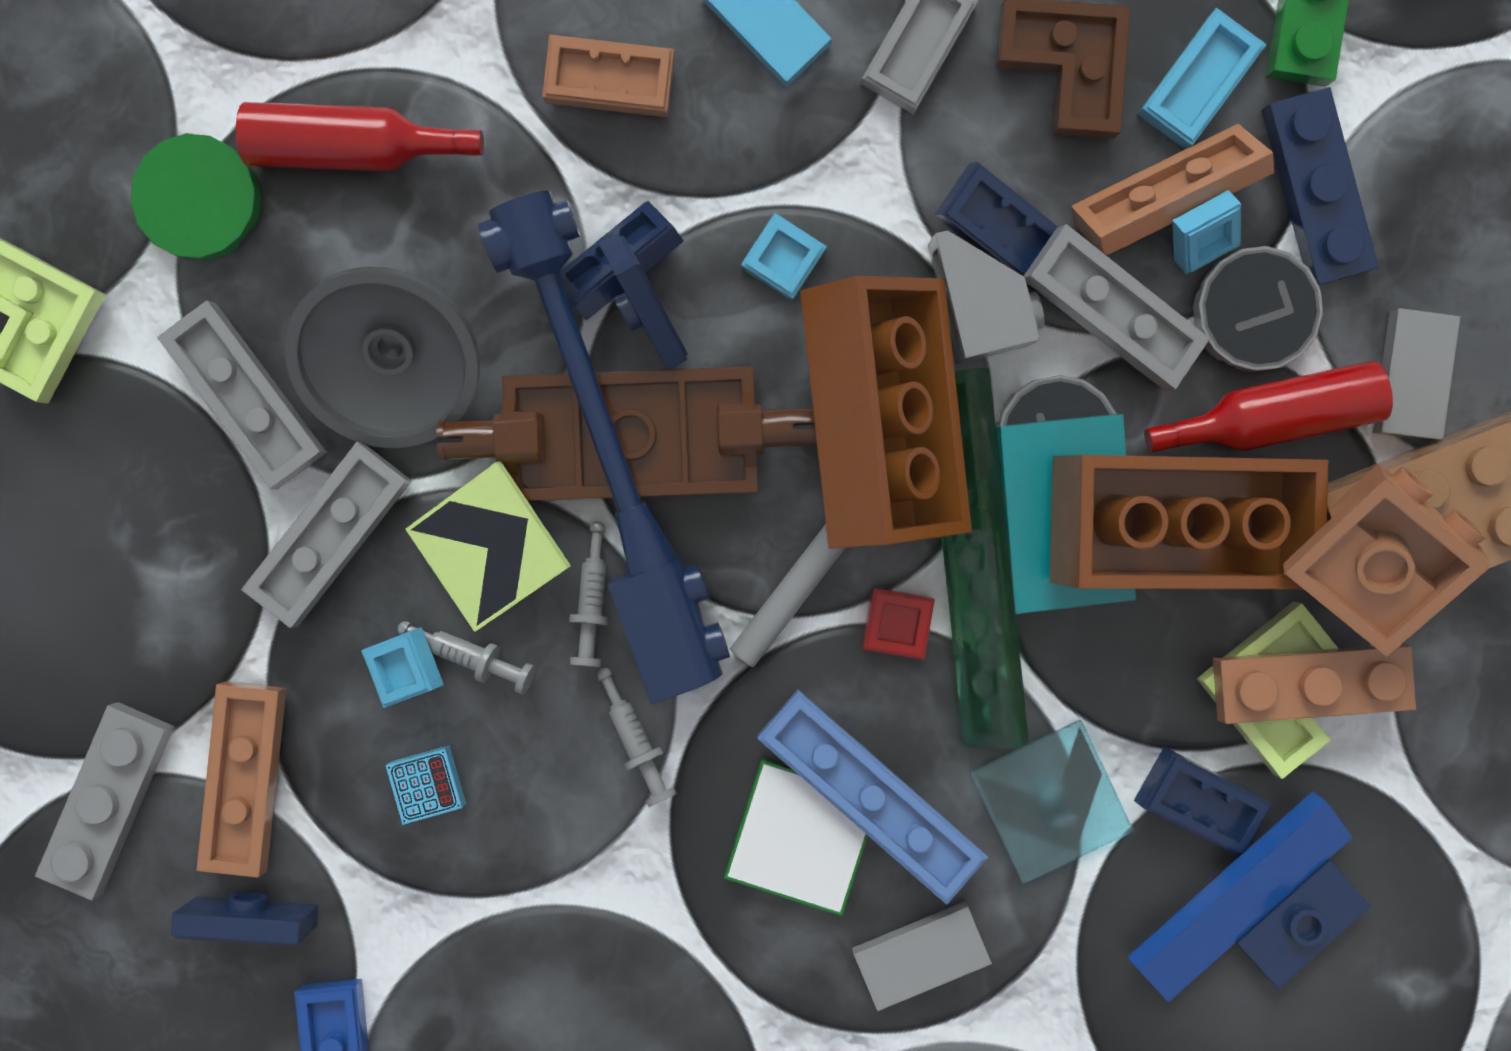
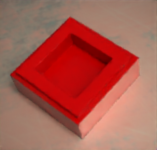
M872 587L862 649L924 660L935 599Z

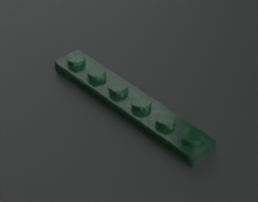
M972 368L955 371L972 532L941 537L963 744L967 747L1016 749L1030 743L990 368Z

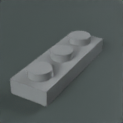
M1067 224L1056 228L1024 275L1027 284L1164 391L1174 390L1178 387L1210 340L1207 335Z
M206 300L157 337L269 489H279L327 453L216 303Z
M356 442L241 590L289 628L298 627L412 480L366 444Z
M119 702L107 705L35 877L91 901L103 895L174 729L173 725Z

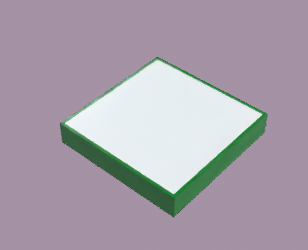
M761 757L724 872V879L842 916L868 835L788 765Z

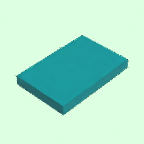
M1123 414L995 426L1009 611L1014 614L1136 600L1135 589H1087L1050 583L1053 456H1126Z

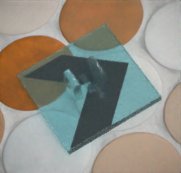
M1082 720L1073 722L970 771L1023 884L1134 832Z

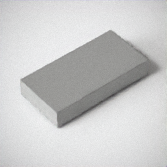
M907 0L862 77L861 85L914 115L979 0Z
M1402 308L1389 311L1382 367L1386 371L1391 384L1393 408L1388 420L1374 423L1372 433L1428 441L1444 439L1461 316Z
M965 901L852 948L877 1011L992 964Z

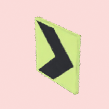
M501 461L495 462L406 528V531L474 632L571 567Z

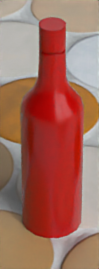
M243 102L239 106L236 116V143L241 161L245 166L394 171L413 158L422 155L458 154L482 156L484 152V135L482 130L422 127L412 123L397 110L387 107Z
M1372 360L1231 391L1225 394L1213 409L1202 416L1145 429V443L1150 453L1204 442L1220 443L1236 451H1249L1386 421L1391 416L1393 394L1386 371L1380 363Z

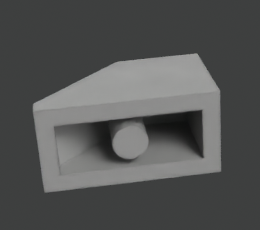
M948 230L935 233L928 244L935 277L945 279L951 343L956 364L1029 347L1039 341L1038 329L1044 328L1045 325L1043 307L1037 292L1029 293L1025 277Z

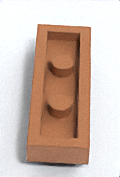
M1236 124L1072 205L1074 225L1092 245L1107 256L1172 224L1173 219L1227 190L1232 194L1273 174V152L1240 124Z
M1401 644L1388 657L1374 646L1213 658L1217 721L1224 724L1416 710L1412 646Z
M226 681L216 684L196 871L256 878L267 872L287 688Z

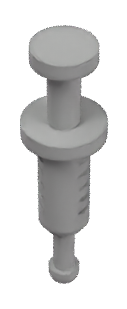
M595 521L590 526V532H592L590 558H586L585 562L582 563L577 614L569 615V623L581 624L578 657H570V665L601 667V659L594 658L596 627L609 626L610 621L609 617L602 616L607 565L604 564V560L600 559L602 533H605V525L600 521Z
M407 621L401 622L397 628L400 635L417 629L412 626V623ZM423 631L432 654L475 671L474 678L476 681L485 683L494 674L516 683L515 692L524 695L529 689L535 675L536 666L526 663L521 669L499 660L500 646L490 643L486 648H482L444 631L435 632L433 635Z
M601 668L597 673V678L599 681H602L611 700L612 706L609 707L611 710L609 715L630 758V761L624 763L626 771L637 766L639 767L652 795L651 798L646 800L648 807H651L677 794L674 787L666 790L652 760L663 754L661 747L652 749L631 702L628 703L626 699H621L611 676L613 674L611 670Z

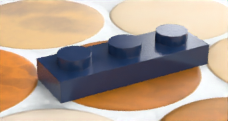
M1331 87L1267 105L1261 111L1302 263L1309 267L1318 285L1356 276L1379 268Z

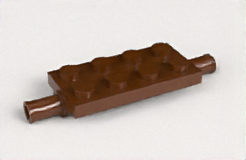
M753 366L595 372L640 497L758 492L757 454H763V448L817 447L815 429H793L794 425H815L813 406L812 408L762 410L761 403L755 404ZM568 373L502 376L501 413L494 415L493 420L452 422L439 420L437 423L436 437H443L444 439L463 438L462 442L437 443V453L440 461L495 458L496 462H502L527 501L613 498Z

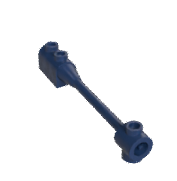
M546 190L504 202L489 211L491 219L478 223L481 238L488 257L497 273L510 269L511 275L534 280L618 510L615 512L628 571L612 576L608 588L650 703L654 704L697 689L719 678L723 674L719 661L730 658V652L719 622L706 626L698 603L708 600L710 597L698 563L685 567L681 555L675 553L647 504L641 502L560 277V270L573 254L569 241L581 237L568 200L555 203L551 191Z

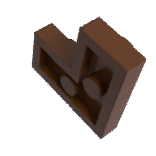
M1003 0L1000 6L996 68L1058 72L1053 134L1115 139L1121 133L1131 6L1053 0Z

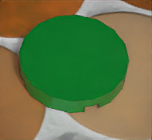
M185 133L161 141L144 155L132 179L130 202L137 225L154 245L182 259L207 262L230 255L242 245L239 242L246 237L248 231L253 232L260 219L262 193L254 169L251 166H245L237 150L209 135Z

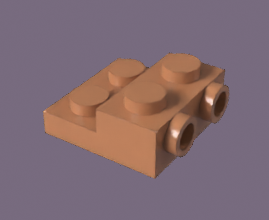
M1378 463L1329 509L1331 519L1284 562L1283 567L1284 574L1388 657L1491 567V564L1482 547L1478 545L1486 536L1470 519L1456 509H1453L1444 517L1426 502L1433 495V492L1415 474L1403 466L1392 474Z

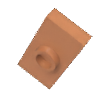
M549 34L542 98L547 104L668 117L675 51L670 48Z

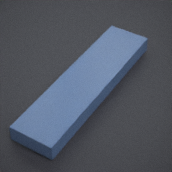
M799 689L795 691L757 735L758 740L945 904L952 900L988 858L983 850Z

